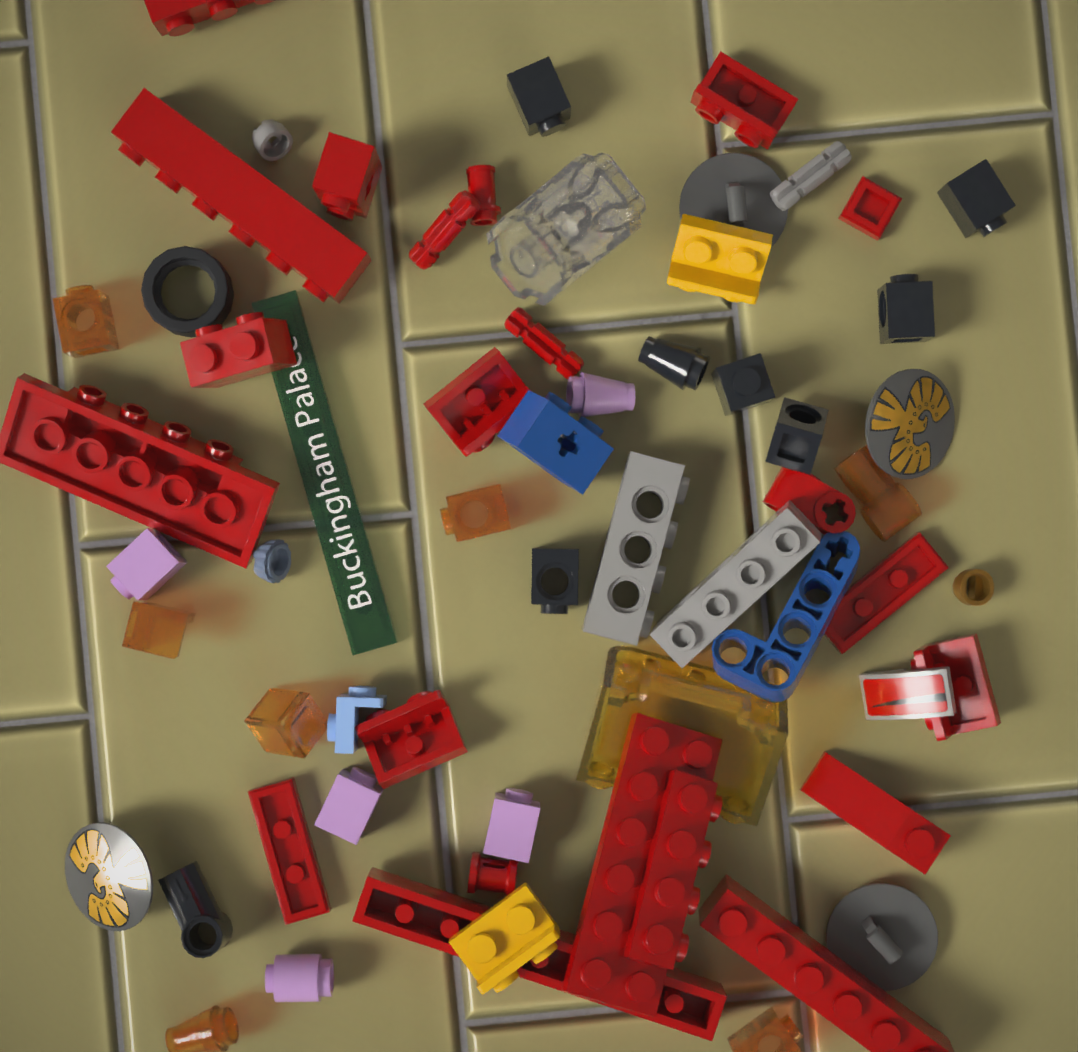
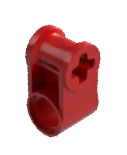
M781 467L762 501L766 506L777 512L790 500L824 535L827 533H841L849 529L856 517L855 505L846 494L823 483L813 474L809 475L785 467ZM836 503L840 506L837 513L843 519L828 525L825 522L827 514L822 511V507L827 508Z

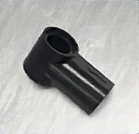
M197 861L158 880L182 930L181 941L187 953L196 958H206L212 956L229 943L233 933L231 920L225 913L220 911ZM201 922L209 923L214 927L217 934L215 944H207L199 937L198 928Z

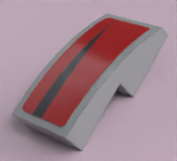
M949 666L906 671L905 668L859 674L866 720L954 716L956 713Z

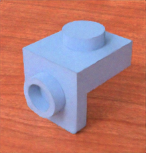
M349 686L348 694L337 696L336 714L329 713L327 723V740L335 742V753L354 754L358 750V736L355 726L359 724V707L383 708L387 704V695H376V687Z

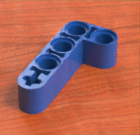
M847 531L827 533L823 536L767 642L738 629H727L714 639L712 645L713 668L717 675L766 701L776 703L788 699L795 691L856 574L860 556V545L856 537ZM838 552H842L846 557L839 559L834 569V575L828 572L830 557H835ZM812 589H820L825 591L830 599L823 604H815L810 602L805 594ZM792 628H799L808 634L809 639L802 644H793L786 640L784 634ZM736 647L744 651L746 657L737 664H730L721 658V654L727 648ZM770 668H779L786 672L789 678L781 685H772L766 682L762 675Z

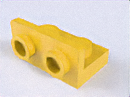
M682 214L671 256L667 284L679 287L687 292H701L723 297L730 302L756 304L759 296L760 281L772 246L773 234Z
M525 882L449 939V943L477 980L476 987L483 995L492 988L498 993L519 977L516 970L532 959L537 964L557 949L558 945L555 941L560 938V928Z

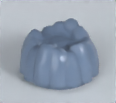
M269 540L253 552V557L255 558L253 570L258 577L273 584L279 583L285 578L291 566V551L288 548V544L284 543V540Z

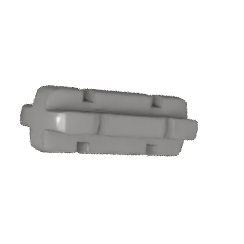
M834 142L822 151L821 155H817L788 177V181L785 180L770 192L772 201L781 211H786L801 200L800 197L803 198L831 177L834 172L849 163L852 158L851 153L842 142Z

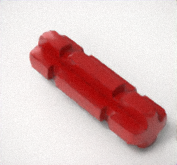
M466 190L459 192L449 203L450 208L443 210L423 234V239L420 242L418 241L409 251V258L419 268L425 270L431 267L440 257L439 253L442 250L445 251L467 225L465 221L472 219L478 212L481 204L470 192Z
M520 307L513 310L504 323L508 331L516 337L521 336L524 338L522 341L526 346L549 365L555 364L557 366L556 371L567 380L570 376H576L584 366V361L572 350L570 352L565 350L566 345L539 322L534 324L532 322L533 317Z

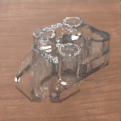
M583 153L516 208L504 215L487 233L488 245L494 241L496 253L490 256L491 267L515 297L525 300L531 295L539 298L535 302L536 304L545 306L642 227L641 215L646 210L645 199L610 155L598 153L592 156Z

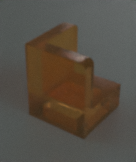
M145 600L133 601L122 647L170 659L178 658L187 623L194 622L196 613Z
M270 688L244 720L266 752L304 759L326 731L328 723L310 693Z

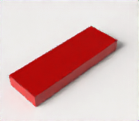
M916 532L847 589L824 635L840 654L845 653L949 567L920 532Z
M294 777L249 790L248 795L285 925L329 913L331 905Z

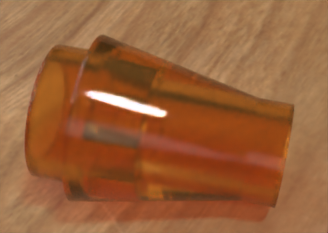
M214 1005L183 1023L168 1028L165 1040L169 1052H225L230 1045L237 1043L239 1028L236 1016L230 1007L220 1008L218 1005Z

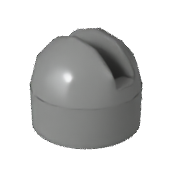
M273 119L264 120L261 122L262 125L253 131L252 141L254 147L263 159L267 161L279 160L290 151L293 144L292 135L280 122ZM272 136H276L277 138L270 143L269 139Z

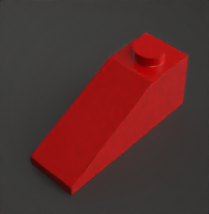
M825 751L799 789L925 875L951 837L950 834Z

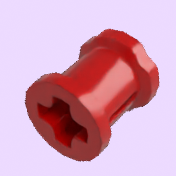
M473 852L467 893H475L478 889L501 892L508 896L515 890L518 861L481 857L480 852Z

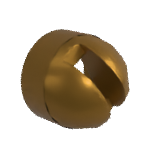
M966 569L954 578L953 593L965 605L981 606L992 598L994 581L990 574L982 569ZM967 579H968V596H967Z

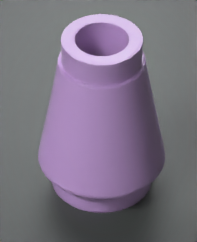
M581 372L579 376H570L566 389V402L572 406L569 413H578L580 418L581 416L590 417L623 412L624 410L632 411L635 405L634 383H625Z

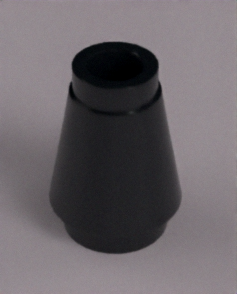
M648 336L640 351L638 361L646 364L647 367L680 389L684 390L688 387L696 391L707 370L710 356L701 353V348Z

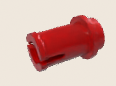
M473 165L466 169L468 192L476 197L481 204L478 212L470 219L471 225L487 226L496 224L497 215L501 214V207L496 205L494 174L496 171L492 165Z

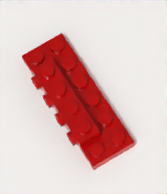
M25 373L17 377L0 433L1 464L243 568H247L253 559V552L256 551L278 491L279 482L242 467L243 459L233 455L234 448L228 443L211 439L206 444L190 437L192 431L184 424L167 421L162 425L148 419L149 412L142 406L124 403L120 407L105 400L107 394L100 388L91 385H80L79 389L73 387L69 391H65Z
M641 713L632 714L561 991L656 1017L667 969L674 970L675 961L682 962L689 947V936L682 932L687 914L693 915L700 901V888L694 886L698 868H705L711 855L712 844L710 841L705 840L709 822H716L723 803L722 796L716 794L718 783L713 781L723 739Z

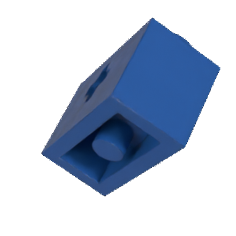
M528 390L497 436L561 483L583 495L614 448L600 438L604 431L599 426L583 416L578 421L571 417L568 413L572 406L552 392H548L544 398Z

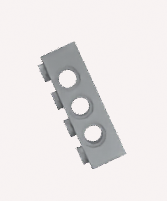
M630 451L628 454L582 626L583 632L635 646L638 644L639 636L648 638L654 611L647 610L651 592L660 593L666 572V567L659 565L663 547L672 548L678 522L670 521L675 503L683 505L690 478L682 476L685 465ZM645 492L654 493L661 501V511L658 516L652 519L641 516L636 507L638 497ZM634 536L644 538L650 547L648 558L638 564L629 561L624 552L626 542ZM621 581L632 582L638 590L636 602L627 608L617 606L612 597L614 587Z
M789 500L655 624L650 636L683 668L821 542L822 533Z

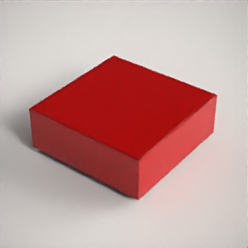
M862 176L838 219L878 241L903 198Z

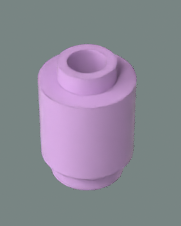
M321 954L276 955L274 964L266 965L265 990L266 993H273L275 1002H320L322 997H332L333 959H322Z

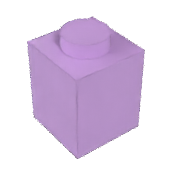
M147 528L106 567L114 575L110 580L113 586L125 598L130 600L134 596L139 601L148 600L188 562L159 531Z
M353 767L351 772L342 769L337 775L314 825L357 845L384 790L376 785V776L357 767Z
M506 788L505 794L495 793L483 854L529 863L540 813V802L532 800L533 793L515 788Z

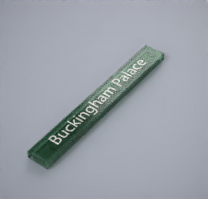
M294 290L252 302L254 312H263L264 318L287 321L297 365L271 373L352 655L398 643L298 292Z

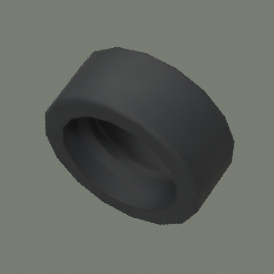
M188 246L168 249L154 258L144 273L141 288L144 307L156 323L175 335L196 337L195 330L210 325L223 324L231 312L234 299L231 277L216 258L202 249ZM187 265L200 267L206 271L213 280L215 288L214 300L208 311L192 319L178 318L171 314L163 304L161 295L162 285L168 274L178 267Z

